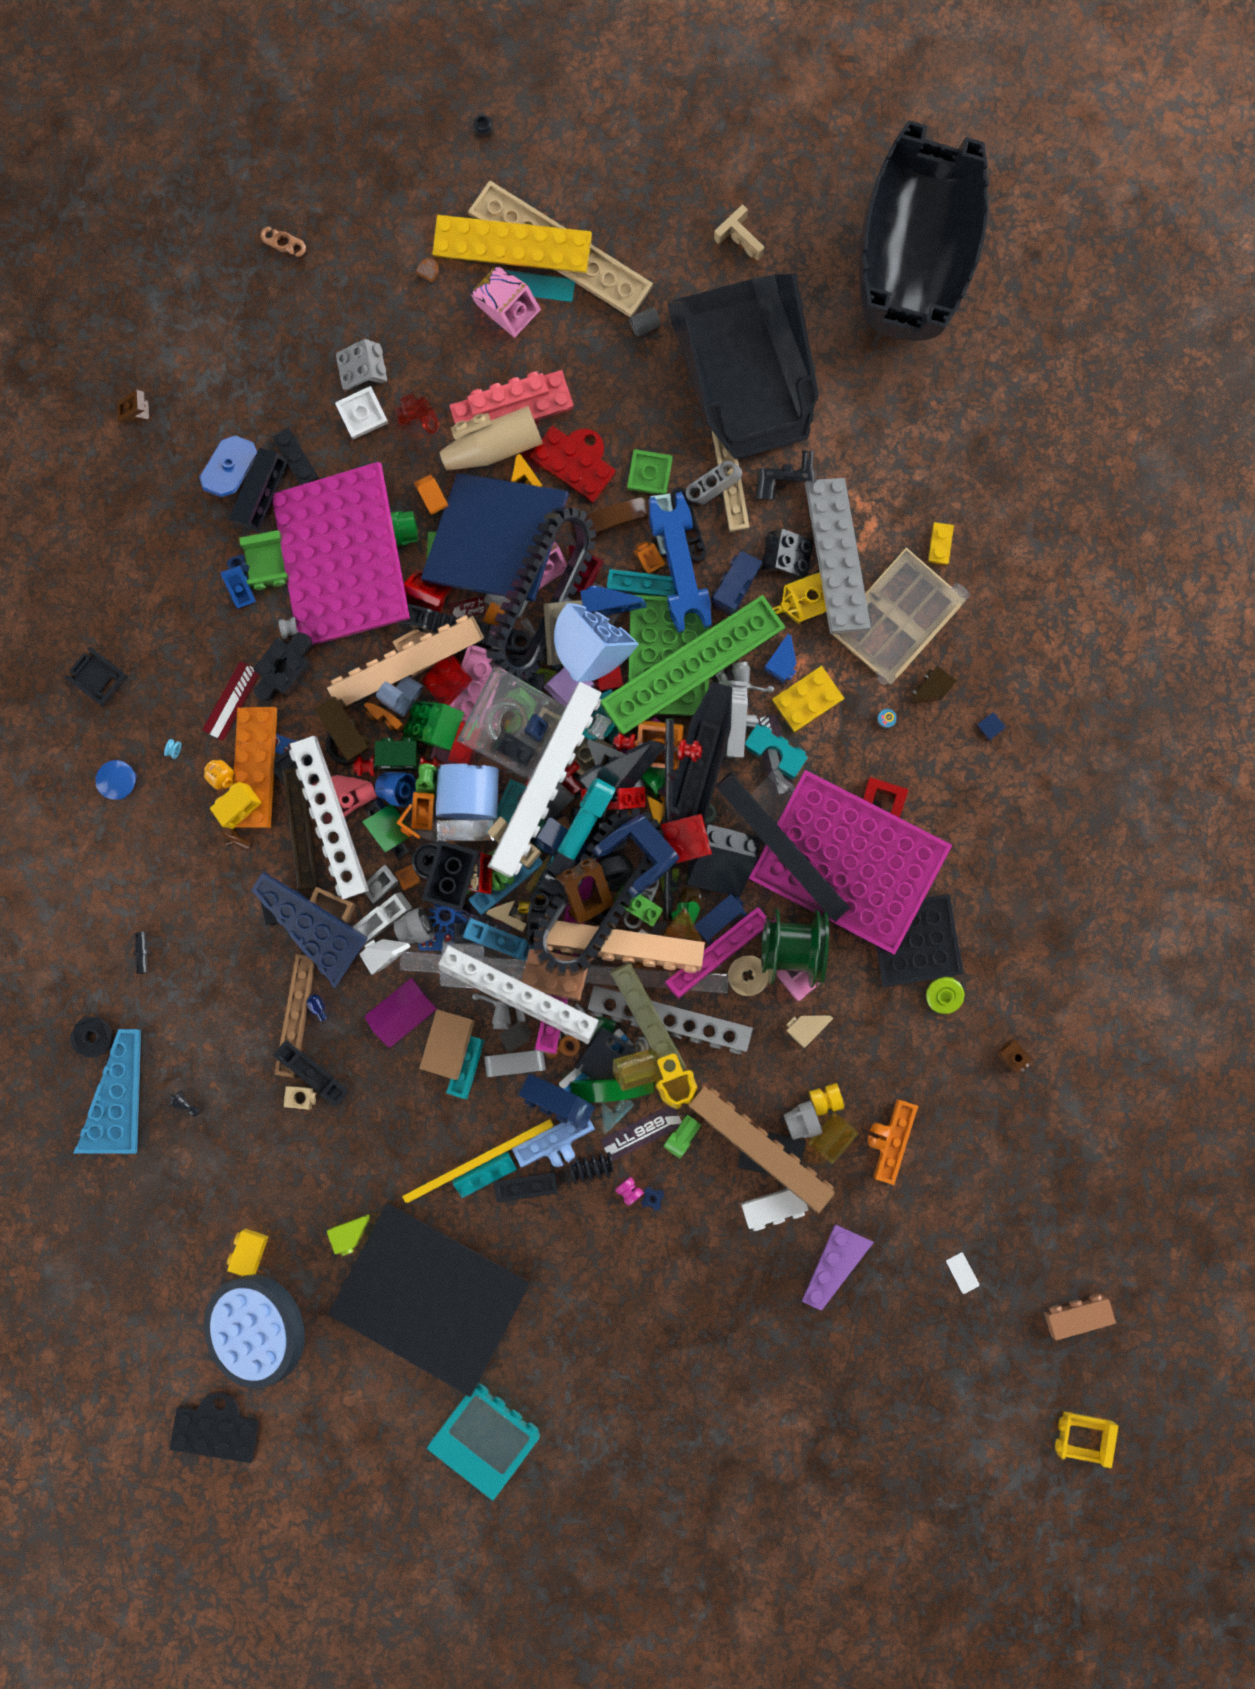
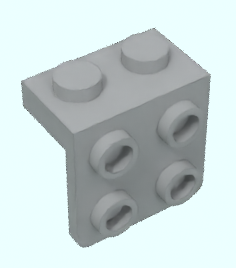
M363 339L336 354L343 389L349 390L368 380L380 384L388 381L382 356L383 351L379 343Z

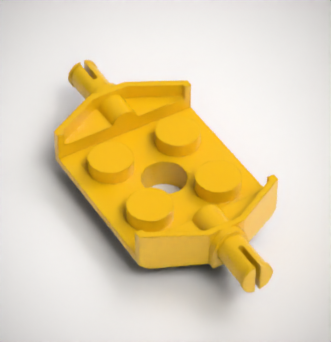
M820 572L785 585L782 602L779 606L772 608L777 615L780 613L787 614L797 624L825 613L826 606ZM815 591L818 594V598L810 600L807 597V593Z

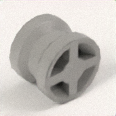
M292 617L287 621L284 619L279 620V628L283 639H288L289 636H294L298 633L296 617Z

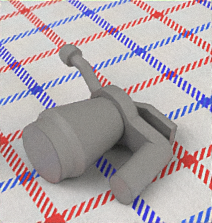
M748 662L732 664V673L735 681L748 682L747 691L750 689L762 692L774 691L773 686L760 688L749 684L750 667ZM726 674L718 675L720 681H728Z
M472 995L474 1000L483 999L494 1004L493 1029H509L511 1024L509 1007L513 1006L501 1000L495 1001L483 995ZM515 1008L517 1021L526 1022L524 1012Z

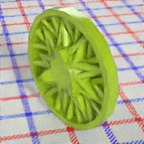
M951 977L936 979L930 984L926 993L927 1003L931 1009L941 1014L953 1013L959 1009L965 996L964 989L959 981Z

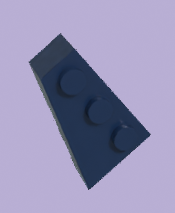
M530 1073L518 1095L525 1099L524 1104L534 1109L538 1106L540 1107V1112L548 1116L554 1114L556 1115L555 1119L565 1124L570 1122L582 1129H585L595 1109L593 1105L579 1096Z

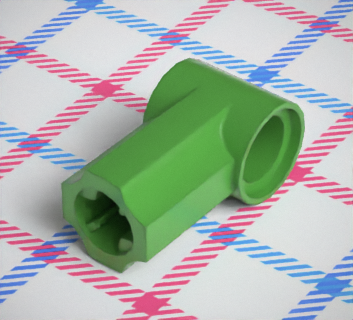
M686 1115L663 1147L680 1159L688 1149L690 1141L701 1127V1124L689 1115Z

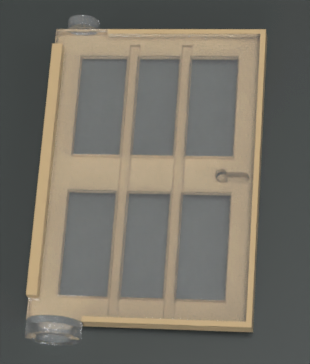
M905 548L865 593L871 625L870 630L834 633L832 635L878 675L876 679L881 684L886 685L888 683L891 685L970 597V593L959 583H954L951 587L908 548Z

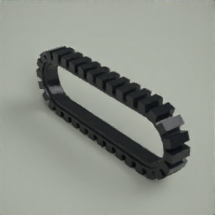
M568 507L555 508L551 510L552 513H547L543 517L546 523H539L537 530L542 534H534L532 541L536 546L529 545L526 551L531 557L524 556L521 562L526 568H518L516 573L521 579H513L511 587L515 591L508 590L505 596L510 602H503L500 607L505 613H498L495 621L500 624L499 626L492 625L489 631L494 634V638L487 637L486 645L492 646V649L486 650L487 658L492 659L489 664L492 669L496 670L495 673L516 680L527 679L532 676L531 672L536 673L540 669L537 662L544 663L546 655L542 651H547L545 616H543L530 647L520 663L512 665L508 661L505 646L560 526L566 521L571 522L575 527L577 542L550 603L572 601L567 596L575 595L577 588L573 584H580L582 577L578 573H585L587 566L583 562H590L592 555L588 550H594L596 542L590 541V538L596 537L595 529H589L593 522L591 518H586L587 514L582 510Z
M632 808L631 815L628 814L627 809L619 810L618 816L613 813L608 817V824L606 822L602 824L600 833L597 832L593 838V844H589L586 854L582 855L579 864L581 861L589 858L597 861L598 857L593 852V849L624 823L638 816L640 809ZM645 811L643 816L650 822L652 815ZM654 819L650 823L664 838L663 830H659V822ZM646 855L643 857L583 953L571 961L556 959L550 954L546 944L549 933L569 904L564 886H562L559 891V897L556 896L552 901L553 908L549 907L545 912V918L548 920L542 917L538 923L540 930H535L533 948L534 953L538 954L537 960L542 966L548 962L545 970L552 974L557 967V976L565 977L566 969H569L570 976H574L579 973L578 966L583 972L589 968L590 962L587 959L594 962L597 958V950H602L605 940H608L612 934V929L614 930L618 925V918L621 919L626 908L628 909L632 903L633 898L628 893V890L633 886L635 880L654 866L651 860ZM586 877L580 880V882L578 883V888L580 887V885Z

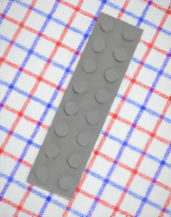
M845 478L819 479L816 482L806 481L805 488L830 634L869 631L871 625Z

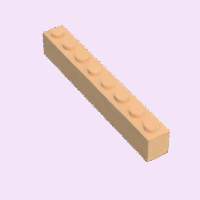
M467 615L456 619L457 623L449 626V624L438 628L439 632L431 635L429 632L421 636V641L415 644L413 641L406 643L402 646L403 650L397 653L395 650L384 654V659L378 661L376 658L366 663L367 667L362 670L357 667L348 672L349 676L345 678L339 676L331 680L332 684L327 689L331 697L335 696L338 700L342 698L347 706L378 691L385 681L392 684L481 641L484 636L474 616L468 618Z
M557 921L546 940L549 952L559 950L565 955H573V953L582 954L599 927ZM612 929V934L608 940H605L602 950L597 951L598 956L606 961L620 959L623 963L630 962L634 964L635 962H640L647 967L660 965L664 966L663 968L667 970L681 968L685 972L696 973L702 967L705 942Z

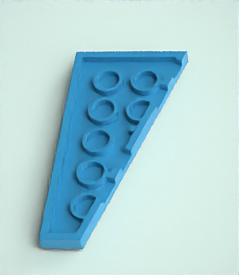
M118 1029L108 1063L103 1070L101 1082L98 1084L87 1114L85 1126L82 1128L81 1137L74 1153H137L141 1029Z

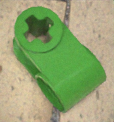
M421 764L418 769L419 777L415 784L416 792L431 793L436 798L437 768L431 764Z

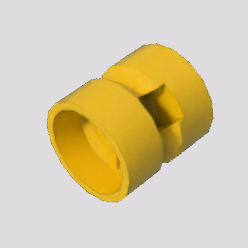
M837 1083L825 1086L823 1091L820 1088L809 1091L810 1101L817 1117L828 1114V1110L835 1112L844 1109L843 1099Z

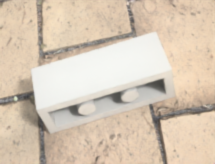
M789 1189L780 1190L741 1203L748 1228H753L754 1231L765 1228V1224L773 1222V1225L783 1223L785 1218L793 1216V1219L805 1215L804 1212L809 1211L807 1204Z

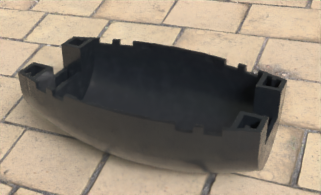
M908 120L890 148L870 193L860 239L859 287L864 320L872 329L892 338L920 341L935 338L943 332L959 308L972 281L985 240L989 211L987 188L989 186V178H987L988 161L985 142L965 137L959 148H954L925 139L927 125Z

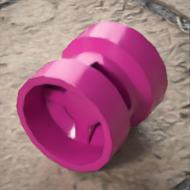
M632 1177L626 1179L615 1189L619 1195L624 1197V1202L627 1206L643 1195V1191L634 1185L635 1181Z

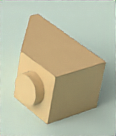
M794 1016L786 1024L788 1028L785 1031L805 1048L833 1018L831 1016H799L798 1018Z

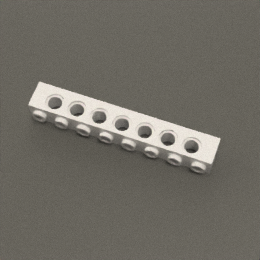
M312 736L291 743L289 753L292 760L297 763L298 769H296L298 779L303 781L305 788H302L305 799H309L311 805L309 808L310 815L317 822L318 826L315 827L316 833L323 840L324 846H322L324 856L329 858L331 865L328 867L331 876L336 879L337 885H335L338 896H342V899H347L368 892L369 888L318 738ZM308 755H311L313 759L310 766L304 764V759ZM317 774L319 782L313 786L310 780L313 775ZM323 793L326 801L320 805L317 802V797ZM326 813L332 815V821L329 824H326L323 819ZM333 832L339 835V840L335 844L330 840V835ZM340 851L345 854V860L342 863L337 861V854ZM345 871H350L352 874V879L349 882L343 879Z
M450 946L447 947L439 962V970L587 1044L597 1028L599 1020Z

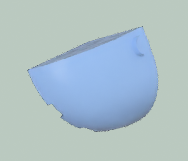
M567 603L556 621L554 643L561 663L568 670L573 680L584 682L605 676L623 663L639 645L621 627L618 629L609 624L608 621L610 619L596 611L592 614L585 611V606Z

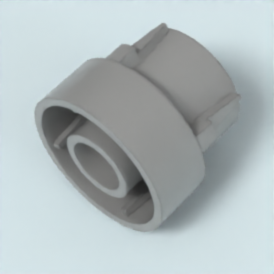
M418 907L394 922V930L399 942L409 943V945L416 942L422 944L434 939L435 930L431 926L432 921L428 919L429 915L424 908Z
M810 1100L798 1104L792 1111L783 1114L792 1140L802 1137L812 1138L822 1134L819 1120Z

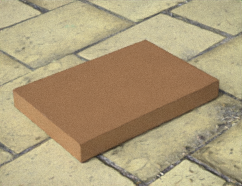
M436 1010L419 1069L458 1080L475 1020Z

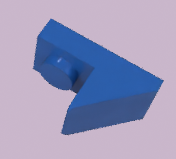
M240 565L221 572V576L237 608L256 602L253 591L247 584L248 577L246 574L244 575Z

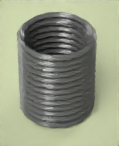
M654 307L630 317L631 326L638 337L661 327L659 316Z

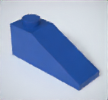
M590 586L586 590L581 591L582 605L586 607L585 611L592 614L596 611L604 616L647 608L642 597L597 586Z

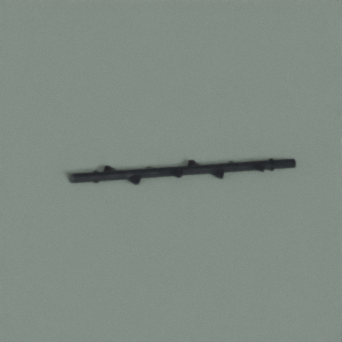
M672 718L666 719L665 749L661 752V755L665 758V785L658 789V793L665 798V823L672 822L673 817L680 814V811L673 805V780L678 775L673 769L675 739L674 719ZM672 867L664 874L663 901L664 920L666 921L672 919V892L679 889V885L672 880Z

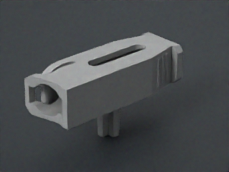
M719 681L720 684L733 687L731 732L723 759L731 760L736 757H744L746 727H756V723L759 722L756 715H747L748 682Z

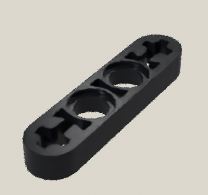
M675 488L671 492L672 507L675 510L674 498L676 493L682 492L690 509L693 523L692 530H695L697 533L695 539H688L686 537L691 561L700 563L705 559L707 552L691 501L686 496V490L684 488ZM697 543L698 551H702L700 557L693 555L694 545L691 544Z

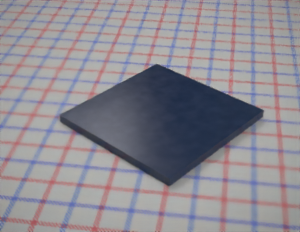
M457 473L447 501L448 507L444 509L421 580L427 583L504 597L508 590L515 591L511 587L513 579H521L516 573L518 568H526L521 562L524 556L531 557L526 551L529 545L536 546L532 538L534 534H542L537 530L539 523H546L543 517L547 513H552V509L566 506L569 497L568 491ZM554 540L526 601H535Z

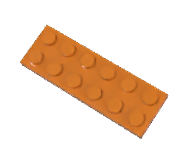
M245 707L237 709L235 775L233 784L238 782L248 784L262 803L235 828H271L277 708Z

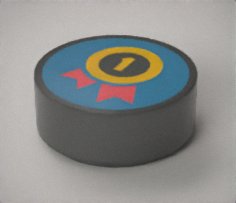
M890 708L882 709L877 714V724L883 729L892 728L897 722L896 712Z

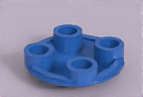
M119 760L109 761L98 770L95 778L96 787L106 798L123 800L133 790L137 776L132 767L126 762Z

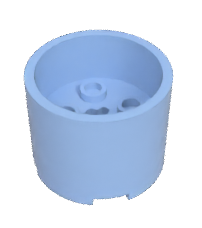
M444 764L438 767L436 816L455 820L497 819L499 769L486 765H481L480 768V766L467 764Z

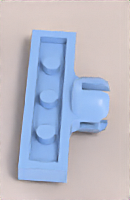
M590 1119L585 1129L570 1122H567V1124L562 1122L514 1147L512 1150L521 1168L544 1156L549 1157L553 1166L561 1167L565 1164L560 1154H563L568 1163L575 1158V1153L571 1143L594 1131L595 1128Z

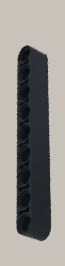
M731 772L715 785L834 922H837L851 909Z

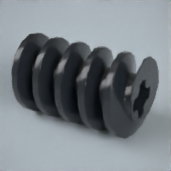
M607 1152V1158H604L602 1153H599L598 1160H596L594 1155H591L590 1161L587 1160L586 1156H583L582 1163H580L578 1158H575L574 1164L570 1161L575 1185L578 1184L579 1178H581L583 1183H586L587 1176L593 1182L595 1175H597L599 1180H602L604 1173L608 1179L611 1178V1172L614 1173L610 1152Z

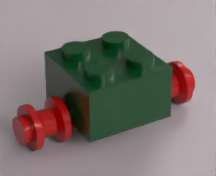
M381 738V741H375V756H371L370 760H363L362 756H358L357 760L353 762V770L357 772L358 776H362L363 772H369L371 776H375L378 769L380 771H418L421 764H431L438 770L437 766L442 764V761L438 760L437 756H434L433 760H426L424 756H421V747L416 741H413V738H401V741H393V738Z

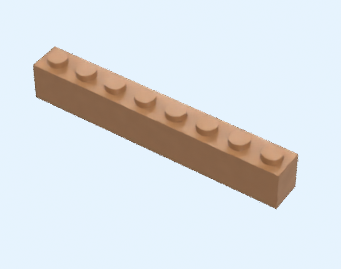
M704 1086L690 1103L689 1108L819 1214L835 1194L832 1191L834 1187L826 1180L821 1182L817 1179V1173L807 1166L805 1169L800 1165L801 1160L793 1153L788 1155L784 1152L783 1149L785 1147L777 1140L772 1142L768 1139V1133L759 1126L756 1129L751 1125L752 1120L743 1113L740 1116L735 1112L736 1107L728 1100L723 1102L718 1098L720 1094L712 1087L707 1089Z

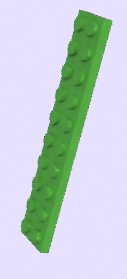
M762 595L602 699L600 705L618 731L625 735L640 723L651 718L786 627Z

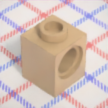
M286 1086L284 1107L312 1109V1105H315L317 1094L314 1093V1088ZM299 1092L305 1094L306 1099L304 1103H299L296 1099Z

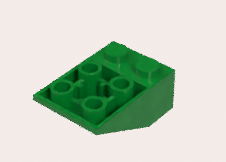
M415 701L410 709L408 722L403 728L402 738H413V741L451 751L464 712L442 703Z

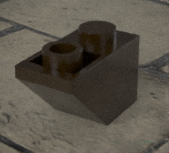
M938 666L934 670L929 669L923 677L926 680L922 686L918 684L911 693L914 696L911 702L914 704L942 700L957 680Z

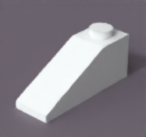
M385 939L378 942L373 940L363 946L365 949L359 955L371 975L388 967L410 945L405 942Z

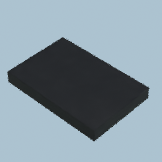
M766 1131L768 1139L772 1142L777 1140L785 1147L783 1151L788 1155L793 1153L801 1160L799 1164L802 1165L806 1145L805 1139L798 1138L792 1140L791 1136ZM740 1151L737 1168L769 1174L744 1152Z

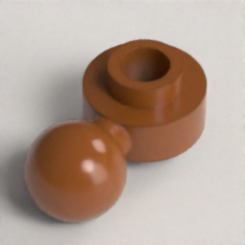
M571 1035L565 1036L560 1041V1044H558L556 1054L544 1052V1055L550 1059L557 1057L560 1052L566 1056H574L580 1051V1041ZM568 1042H572L574 1044V1048L572 1050L567 1048Z

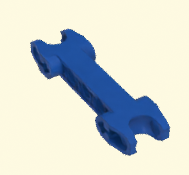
M682 492L676 493V508L670 512L660 509L656 498L651 497L648 501L651 533L653 537L662 535L675 594L667 595L670 617L678 633L684 632V616L688 613L697 614L704 628H708L711 626L710 596L707 588L697 589L685 531L693 529L690 509Z

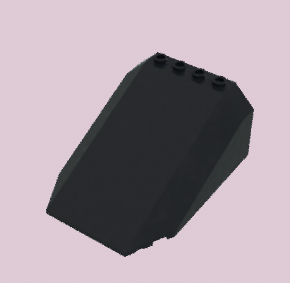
M778 273L753 278L667 302L671 323L707 425L734 459L809 438L810 425L813 422V411L815 403L818 401L819 391L796 273Z

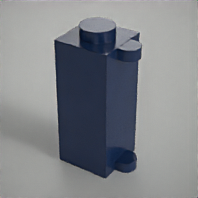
M730 894L693 927L710 946L713 943L710 938L740 913L744 918L747 916V913L742 908L744 903L737 895L733 897Z

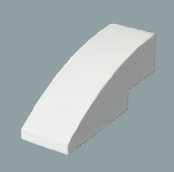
M401 892L396 893L352 928L368 937L364 943L366 944L409 912L412 906Z

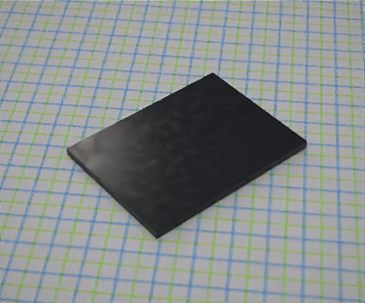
M388 1202L327 1315L463 1394L472 1397L531 1283Z

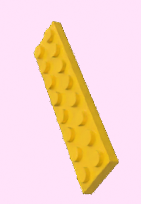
M437 215L432 255L442 258L587 273L592 232Z

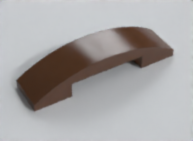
M641 497L624 501L588 514L586 518H591L593 522L589 529H595L597 536V533L619 525L649 518L648 498Z

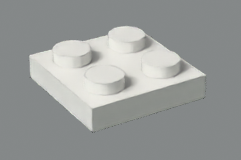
M371 386L335 402L353 440L388 424Z

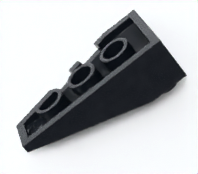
M649 740L628 750V755L611 758V763L601 767L598 764L579 776L580 781L587 788H589L595 778L615 787V792L610 802H617V788L634 787L663 751L665 745Z

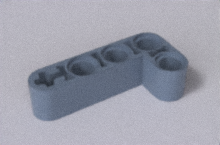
M410 676L403 678L397 687L385 681L379 688L376 697L387 708L404 717L419 697L424 686Z

